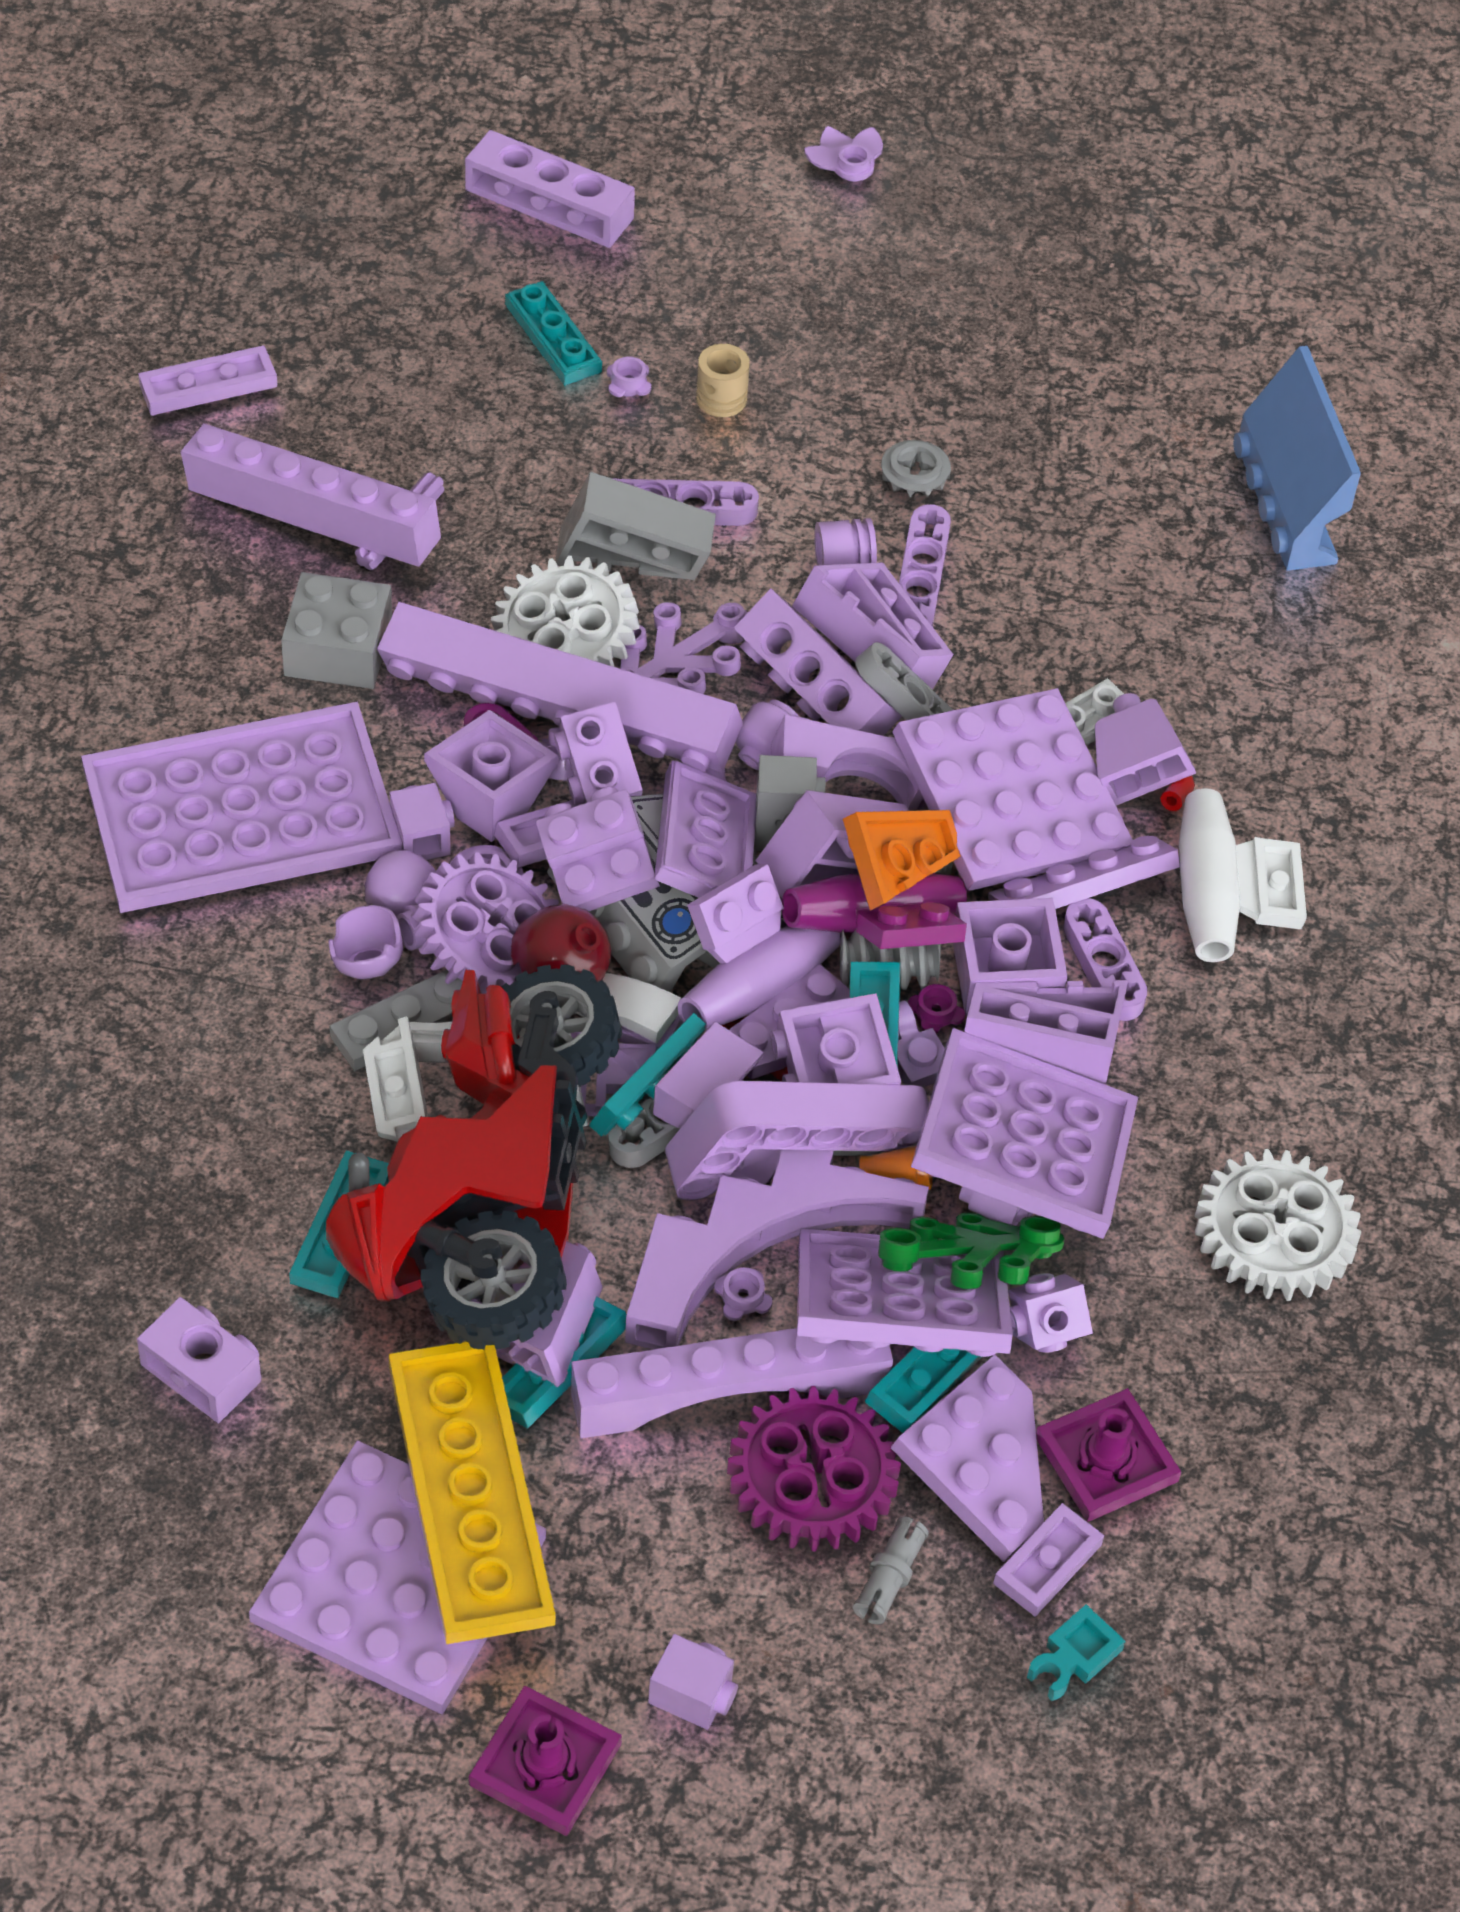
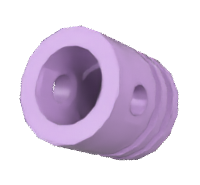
M863 518L862 523L860 519H852L851 524L849 520L816 522L814 545L817 565L877 563L876 536L871 518Z

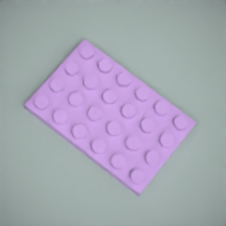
M358 702L81 756L83 771L120 913L377 861L380 857L391 851L402 850V841Z

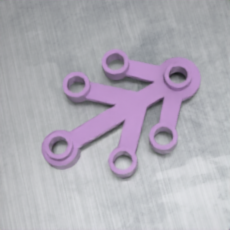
M661 603L653 611L654 624L657 629L654 659L639 667L640 652L647 646L646 630L640 625V629L633 631L636 639L635 645H625L628 658L621 659L620 669L704 694L706 691L704 673H717L722 676L736 674L741 668L740 652L733 646H721L715 649L712 655L695 654L717 640L727 644H737L744 641L745 639L733 627L748 612L738 603H725L718 608L712 623L674 646L676 630L682 623L681 610L675 603ZM664 673H679L677 678H659Z

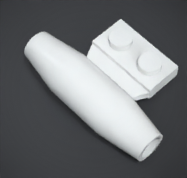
M1207 788L1190 792L1185 798L1178 846L1183 911L1197 957L1207 962H1220L1233 955L1239 912L1254 919L1255 924L1302 929L1307 919L1300 843L1254 837L1251 841L1236 845L1221 794L1216 790Z

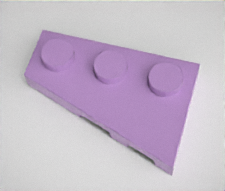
M818 964L805 977L730 1028L729 1031L764 1052L762 1059L747 1076L750 1079H754L787 1067L785 1059H775L770 1039L771 1031L777 1030L781 1010L850 998V989L823 966Z

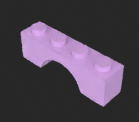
M784 715L771 743L772 756L817 758V777H825V782L835 777L847 775L867 778L884 787L893 795L898 803L905 804L909 811L929 810L895 737H886L849 727L817 722L803 717Z

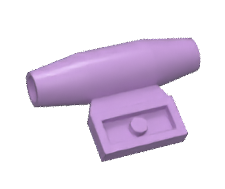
M757 864L687 905L703 950H707L720 964L680 999L678 1003L679 1016L684 1023L695 1013L706 1023L705 1031H707L715 1022L724 1025L750 1015L763 1004L805 977L815 966L824 962L839 947L841 941L840 933L791 928L789 926L780 929L781 910L784 907L768 864Z

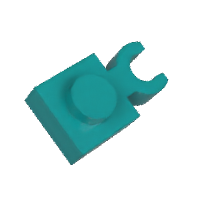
M1085 1604L1048 1637L1046 1647L1052 1653H1044L1035 1657L1029 1666L1027 1678L1033 1681L1043 1672L1053 1674L1057 1681L1050 1686L1047 1697L1051 1701L1057 1700L1065 1694L1072 1674H1075L1086 1684L1123 1651L1125 1640Z

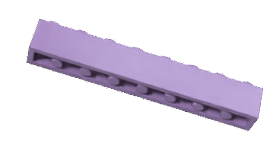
M398 602L377 647L387 671L400 679L411 680L412 677L428 681L432 687L439 691L452 693L454 690L469 694L472 699L481 704L499 703L511 707L514 712L529 719L541 716L553 720L559 727L560 716L615 701L628 744L638 746L643 753L651 757L663 758L664 755L680 759L683 764L702 772L709 768L723 773L743 726L738 707L735 703L402 602Z

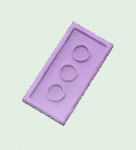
M672 760L665 773L654 880L700 898L752 867L757 810L756 794L681 762Z

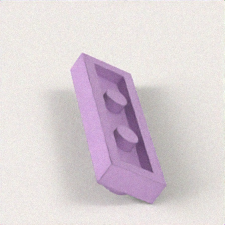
M264 345L138 373L139 386L151 416L277 387V375Z

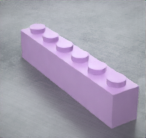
M205 423L181 450L188 489L190 491L358 547H363L364 549L420 567L441 539L436 499Z

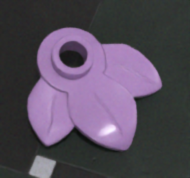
M827 126L821 135L820 146L804 148V153L809 162L816 167L835 171L841 178L856 182L872 175L874 160L881 155L883 143L879 133L873 127L861 131L852 139Z

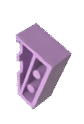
M883 562L815 565L792 605L797 612L853 661H856V658L873 643H881L888 647L932 690L954 655Z
M806 790L804 795L796 801L793 810L755 861L757 864H768L781 898L784 892L790 888L837 875L859 874L853 852L848 844V836L843 818L855 812L909 811L905 804Z
M1113 980L1112 987L1084 988L1083 981H1067L1066 988H1038L1037 982L976 983L967 1015L965 1032L1106 1085L1128 980Z

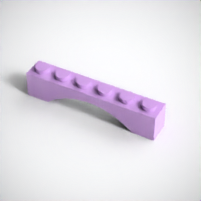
M797 1328L573 1361L571 1396L579 1436L582 1439L633 1431L647 1422L677 1409L736 1394L789 1391L790 1388H794L797 1392L809 1393L811 1386H816L818 1394L826 1397L829 1396L833 1389L838 1390V1399L868 1395L870 1390L892 1370L893 1357L890 1346L875 1348L864 1345L861 1341L839 1339L832 1343H818L810 1340L808 1337L797 1336Z

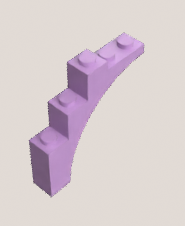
M781 1150L771 1186L760 1184L748 1177L734 1178L721 1175L707 1225L697 1223L686 1216L677 1215L671 1217L657 1213L626 1316L625 1343L650 1349L679 1346L688 1322L708 1293L714 1288L717 1278L723 1275L727 1276L737 1266L764 1249L798 1236L800 1228L824 1230L839 1226L884 1225L909 1229L911 1219L924 1217L929 1187L916 1184L906 1178L892 1179L867 1173L857 1167L832 1165L834 1150Z

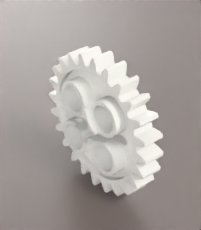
M568 556L564 566L560 567L557 566L553 558H550L548 569L544 571L533 564L531 565L533 576L528 579L521 574H517L516 578L519 587L516 589L505 586L503 590L507 601L495 602L498 615L491 617L495 631L553 649L557 648V650L613 667V657L619 659L628 658L625 645H635L636 639L633 631L640 629L637 618L639 611L629 583L623 584L621 574L618 571L609 574L607 564L604 562L593 570L590 557H586L580 566H575L572 556Z
M1264 1149L1261 1161H1256L1249 1152H1244L1241 1166L1235 1161L1228 1159L1224 1172L1214 1170L1209 1185L1204 1184L1202 1187L1200 1201H1198L1195 1218L1198 1219L1195 1235L1204 1237L1200 1251L1201 1253H1215L1211 1264L1213 1270L1225 1266L1229 1268L1226 1279L1228 1283L1235 1281L1239 1277L1245 1279L1244 1292L1250 1293L1256 1285L1263 1286L1265 1299L1271 1298L1274 1288L1281 1289L1287 1301H1291L1294 1289L1298 1287L1307 1298L1312 1296L1315 1283L1321 1288L1328 1290L1333 1276L1341 1279L1344 1276L1347 1264H1352L1361 1236V1230L1357 1229L1360 1213L1351 1211L1355 1199L1354 1196L1340 1195L1344 1181L1338 1179L1327 1182L1325 1177L1328 1167L1323 1166L1315 1172L1310 1170V1157L1305 1156L1299 1164L1292 1163L1291 1154L1288 1150H1285L1281 1161L1274 1160L1269 1149ZM1250 1197H1256V1198H1259L1260 1200H1254V1199H1251ZM1300 1206L1308 1207V1208H1310L1311 1210H1307V1209L1301 1208ZM1243 1238L1252 1239V1240L1256 1241L1257 1243L1248 1242V1241L1244 1240ZM1293 1247H1299L1307 1252L1298 1251Z

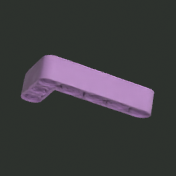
M731 1081L721 1084L709 1092L665 1148L677 1197L682 1200H698L712 1195L718 1189L721 1175L730 1176L752 1149L891 1151L917 1144L929 1101L925 1089L915 1085Z

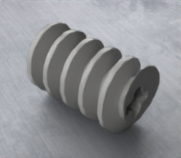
M856 929L851 933L849 940H846L842 930L840 943L841 981L849 987L851 962H900L901 990H907L912 976L917 977L920 989L922 990L928 986L931 977H936L937 982L939 980L941 944L879 949L869 940L866 941L862 935L856 932Z

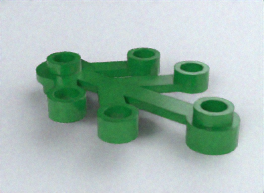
M961 1213L957 1215L955 1226L940 1223L936 1219L929 1217H915L910 1220L909 1230L889 1228L880 1233L878 1256L882 1259V1265L886 1269L904 1272L911 1270L913 1263L918 1261L919 1258L967 1254L963 1259L952 1263L950 1282L958 1288L976 1289L982 1285L983 1268L1000 1251L1015 1250L1012 1255H1005L999 1259L997 1277L1004 1283L1021 1285L1028 1282L1030 1264L1035 1258H1049L1052 1256V1253L1062 1250L1065 1238L1060 1233V1223L1043 1216L1024 1217L1020 1221V1227L987 1219L975 1213Z

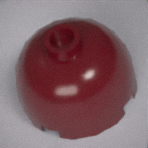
M559 904L542 908L521 922L512 937L511 958L513 965L519 963L521 971H527L528 974L538 972L537 967L551 965V969H560L561 965L574 966L575 971L582 972L585 969L595 975L596 981L599 982L603 980L610 965L611 944L607 931L595 916L586 909L576 906Z

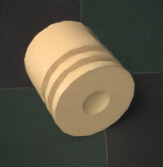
M715 344L704 349L699 356L696 402L700 409L715 417L733 416L741 412L747 404L750 359L741 348L731 344Z

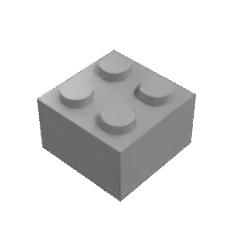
M301 572L281 639L284 676L374 689L382 662L377 647L392 617L391 585Z

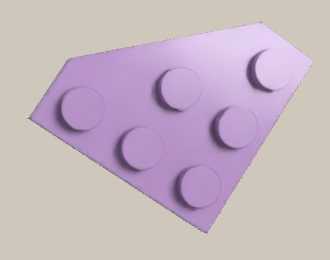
M993 1355L900 1435L891 1446V1449L1005 1562L1044 1523L1032 1391L996 1355Z

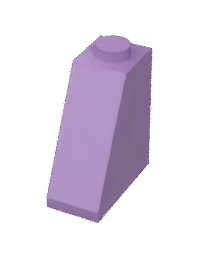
M567 1241L561 1258L567 1287L566 1290H561L564 1301L560 1310H554L551 1314L553 1319L545 1329L539 1327L533 1331L534 1337L523 1343L518 1339L509 1342L510 1347L496 1349L498 1358L512 1365L517 1363L524 1367L526 1372L530 1370L541 1376L542 1380L552 1382L556 1387H559L565 1381L573 1354L580 1345L579 1339L582 1331L584 1334L594 1311L593 1304L595 1298L600 1296L603 1289L595 1268L596 1259L584 1245L580 1243L572 1244ZM524 1262L518 1269L531 1267ZM518 1283L512 1285L514 1290L517 1292L525 1285V1283Z

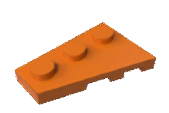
M950 810L855 812L843 818L848 836V844L853 852L870 911L885 904L899 893L917 884L920 880L961 857L957 848V831Z

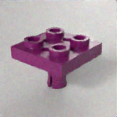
M1128 1388L1037 1427L1036 1440L1087 1522L1179 1482L1181 1470ZM1081 1464L1083 1468H1087L1089 1465L1091 1470L1087 1472L1081 1471L1078 1466ZM1118 1474V1479H1124L1126 1477L1127 1481L1124 1483H1119L1114 1479L1113 1476Z
M524 1685L469 1774V1786L567 1837L622 1744V1735ZM567 1771L569 1777H572L574 1773L578 1776L576 1779L568 1781L562 1774ZM535 1781L538 1782L540 1785L539 1788L534 1791H529L524 1787V1784L526 1782L529 1787H534Z

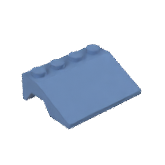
M1308 345L1299 346L1243 413L1240 430L1235 433L1233 440L1235 454L1238 459L1242 458L1246 467L1248 487L1250 490H1255L1258 497L1260 518L1263 522L1267 521L1271 530L1272 548L1276 554L1281 555L1286 571L1337 564L1338 556L1325 525L1352 509L1361 471Z

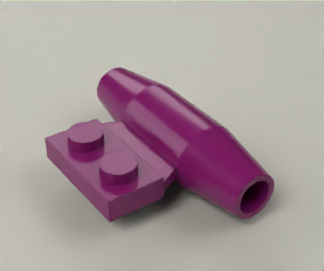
M933 873L909 889L899 893L885 904L870 911L859 874L837 875L787 889L782 897V905L784 907L782 915L785 923L791 928L842 933V930L844 933H851L856 929V932L879 949L959 943L965 941L967 923L955 916L957 902L967 901L965 884L960 877Z

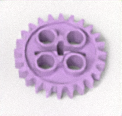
M475 852L468 862L459 854L451 865L444 861L435 873H430L414 900L418 903V906L412 913L411 918L420 923L413 931V935L427 939L419 951L421 954L434 953L436 959L430 968L437 970L445 967L449 971L445 979L447 984L452 983L457 978L463 981L465 970H475L481 993L486 994V987L489 985L502 986L505 983L510 985L516 981L515 976L522 973L519 963L513 965L511 958L512 937L518 925L540 909L559 904L558 899L545 900L542 896L548 888L546 883L537 886L530 883L534 874L532 870L527 871L521 876L516 873L517 861L512 860L505 868L501 866L498 854H493L486 864L480 853Z

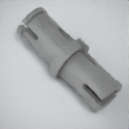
M903 1516L897 1519L895 1528L883 1552L877 1553L870 1563L869 1568L872 1573L859 1598L853 1604L855 1614L864 1620L872 1602H876L869 1619L871 1624L880 1625L885 1622L887 1613L898 1590L908 1585L913 1574L910 1567L922 1544L929 1536L927 1528L918 1521L911 1537L906 1539L913 1518Z

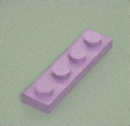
M1155 836L1138 837L1130 842L1129 847L1116 851H1096L1088 856L1089 860L1073 865H1054L1046 870V874L1031 879L1016 878L1009 880L1004 884V888L988 893L989 901L1053 898L1055 909L1179 868L1178 850Z

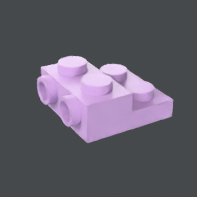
M612 787L600 789L591 796L590 802L574 808L566 803L557 804L547 810L545 818L536 821L546 858L553 871L562 904L576 906L589 912L660 887L659 882L654 880L655 869L635 805L627 789L619 792L616 788Z
M877 994L780 1011L777 1030L771 1031L770 1039L775 1059H785L789 1074L782 1076V1082L901 1085L900 1075Z

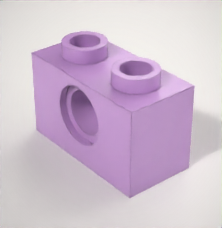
M179 1297L137 1338L141 1366L218 1424L261 1382L259 1352L252 1342L242 1335L234 1337L220 1326L217 1318L207 1308L203 1306L195 1308L182 1297ZM203 1353L212 1355L207 1359L200 1360L194 1358Z

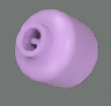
M772 699L769 703H755L742 719L743 726L735 742L740 749L738 756L746 765L758 770L760 755H771V743L784 715L799 717L791 707L781 701Z

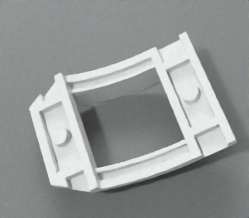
M407 1016L399 1018V1026L382 1041L378 1036L363 1049L374 1119L379 1137L398 1141L403 1134L416 1127L420 1116L428 1117L419 1062L448 1063V1060L442 1056L441 1041L444 1030L450 1029L452 1022L423 1023L410 1022ZM521 1029L519 1033L520 1038L524 1036L526 1029ZM577 1084L576 1100L584 1106L581 1087ZM589 1118L586 1119L583 1127L588 1126Z

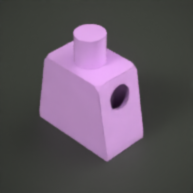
M1123 694L1117 697L1113 703L1115 713L1099 719L1095 724L1097 775L1102 786L1107 787L1116 806L1196 774L1194 765L1156 699H1148L1141 702L1140 698L1135 694Z

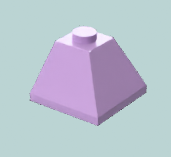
M488 710L424 753V761L446 800L449 799L456 818L491 842L496 839L494 833L497 822L528 813L557 765L559 755L491 710Z

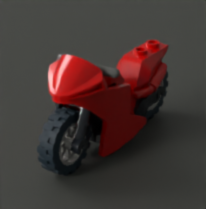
M551 965L537 967L538 972L528 974L527 971L515 976L516 981L510 985L507 983L502 986L489 985L486 987V994L481 993L475 970H465L461 989H456L452 996L451 1010L453 1021L451 1028L445 1029L443 1032L441 1051L443 1058L448 1060L455 1085L461 1091L484 1104L482 1109L469 1119L446 1118L441 1114L436 1117L420 1116L416 1127L398 1139L387 1167L389 1183L385 1187L380 1183L369 1186L368 1157L363 1153L353 1154L349 1159V1192L343 1194L337 1200L326 1220V1239L335 1257L353 1278L373 1293L378 1301L398 1299L423 1287L425 1299L437 1327L441 1331L446 1329L449 1338L454 1342L461 1344L464 1340L469 1342L470 1347L474 1349L485 1350V1345H494L495 1349H504L510 1347L509 1342L519 1339L523 1343L534 1337L533 1331L539 1327L545 1329L553 1320L551 1314L554 1310L559 1311L564 1301L561 1290H566L567 1281L561 1258L566 1241L568 1242L573 1183H578L579 1171L575 1159L577 1150H585L587 1143L583 1125L588 1116L585 1107L576 1100L577 1084L579 1087L591 1081L590 1076L596 1072L600 1075L609 1066L608 1059L610 1057L615 1058L618 1053L619 1044L617 1039H621L622 1036L616 1003L613 995L611 996L607 984L603 980L597 982L592 972L585 969L582 972H578L571 965H561L560 969H551ZM575 1011L585 1016L582 1018L570 1019V1017L575 1013ZM521 1029H526L524 1036L520 1038L519 1033ZM574 1032H581V1033H580L577 1037H575V1038H573L572 1036H570V1035L568 1034V1033H574ZM519 1259L531 1267L511 1270ZM518 1283H525V1285L517 1292L514 1290L512 1285ZM476 1299V1300L482 1302V1304L476 1303V1302H472V1301H470V1300Z

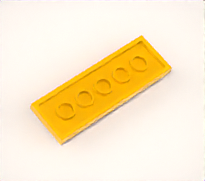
M462 1342L461 1344L454 1343L389 1354V1370L446 1645L555 1626V1609L495 1346L485 1345V1350L474 1349L470 1347L469 1342Z

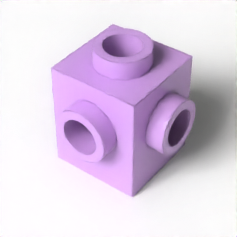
M1049 1273L1033 1275L1029 1277L1028 1282L1023 1286L1008 1290L1011 1303L1012 1334L1015 1338H1018L1038 1352L1058 1351L1065 1348L1069 1340L1093 1334L1084 1285L1067 1274L1055 1277Z

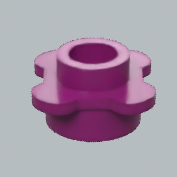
M928 985L921 990L919 995H913L908 1000L913 1013L921 1021L922 1031L933 1028L937 1034L940 1028L946 1025L961 1024L965 1017L964 1009L957 1006L956 994L945 985ZM932 1009H938L940 1012H935Z

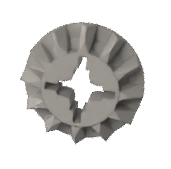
M921 440L902 441L894 444L884 453L881 461L883 481L891 482L893 492L904 489L909 497L915 492H921L928 497L933 489L943 490L946 480L950 479L951 463L946 453L934 444ZM915 462H919V467L921 468L919 475L910 474L912 467H915Z

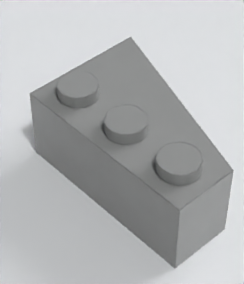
M590 472L561 525L555 561L557 566H564L568 556H572L573 561L582 562L586 557H590L591 563H597V566L603 562L606 563L608 571H611V565L637 567L639 568L640 575L695 580L711 554L716 514Z

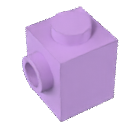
M436 782L421 786H408L401 790L391 791L390 806L402 841V850L414 852L426 860L451 855L450 828L455 827L453 809L449 799L441 800Z
M673 1634L650 1678L648 1703L709 1730L717 1712L726 1715L736 1696L738 1684L732 1682L734 1660L728 1658L720 1648L705 1642L696 1644Z

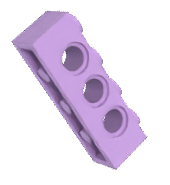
M489 130L465 158V190L608 248H611L634 219L635 187L495 131Z
M770 588L733 627L745 639L740 645L741 649L758 665L765 660L773 668L768 676L787 694L793 688L802 697L796 704L812 720L818 721L822 717L831 725L849 727L884 736L902 717L773 589ZM791 640L790 647L780 654L782 646ZM820 668L818 676L813 681L808 682L811 673ZM849 696L847 705L842 710L837 711L839 702Z

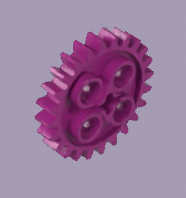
M811 1386L808 1399H801L794 1388H790L787 1403L783 1404L772 1394L769 1396L768 1412L754 1406L751 1411V1422L742 1420L739 1422L737 1435L739 1438H732L730 1442L729 1454L732 1457L728 1458L727 1474L733 1477L730 1478L729 1491L730 1494H741L738 1498L737 1509L739 1512L754 1509L751 1519V1526L753 1528L759 1527L766 1522L770 1524L768 1539L771 1541L776 1539L782 1532L789 1534V1548L794 1549L800 1538L803 1537L808 1538L811 1551H816L820 1538H827L835 1550L839 1548L840 1534L845 1533L856 1543L860 1538V1524L874 1531L877 1527V1514L885 1516L889 1514L891 1505L889 1498H896L899 1482L895 1479L899 1478L901 1462L894 1460L896 1453L891 1449L894 1442H885L888 1438L889 1426L883 1424L872 1427L876 1411L870 1409L862 1414H858L856 1412L857 1397L854 1396L845 1405L838 1403V1390L833 1389L827 1400L819 1399L816 1386ZM800 1429L806 1430L808 1434L812 1464L806 1462L807 1445L804 1442ZM834 1436L838 1437L842 1442L829 1443L822 1438ZM774 1447L788 1448L791 1453L777 1454L771 1449ZM815 1472L822 1473L820 1490L828 1507H823L820 1504ZM847 1481L856 1485L857 1488L846 1490L837 1486L836 1483ZM796 1492L805 1496L806 1499L794 1501L784 1495Z

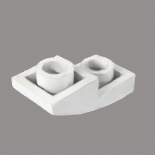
M609 973L605 974L603 981L609 987L611 996L613 995L620 1025L657 1044L679 1015L678 1003L682 998L637 979ZM575 1011L576 1014H578V1015H580V1016H582V1017H585V1016H583L582 1014H580L579 1012Z

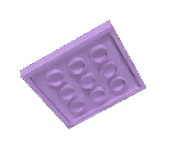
M1058 688L898 722L893 730V735L928 809L950 810L957 831V848L961 856L953 862L967 891L1005 883L1016 878L1046 873L1048 868L1058 864L1073 865L1089 860L1088 856L1096 851H1116L1129 847L1130 842L1133 840L1107 787L1102 786L1098 778L1095 762Z
M953 1028L945 1046L911 1167L928 1173L933 1177L971 1189L981 1195L1022 1208L1029 1213L1038 1214L1070 1226L1075 1230L1104 1239L1111 1224L1138 1097Z
M800 1228L798 1244L797 1336L808 1337L810 1340L818 1343H832L838 1339L861 1341L864 1345L875 1348L899 1344L911 1345L925 1352H938L946 1348L967 1350L973 1355L982 1357L993 1356L996 1353L1010 1354L1012 1326L1007 1283L1000 1281L997 1277L999 1259L1004 1256V1251H1000L983 1268L982 1285L979 1288L962 1289L950 1282L952 1263L963 1259L967 1254L919 1258L918 1261L913 1263L911 1270L898 1272L886 1269L882 1265V1259L878 1256L880 1235Z
M358 1440L249 1611L251 1623L441 1715L445 1712L487 1638L446 1645L409 1464ZM535 1523L541 1547L546 1539V1528Z

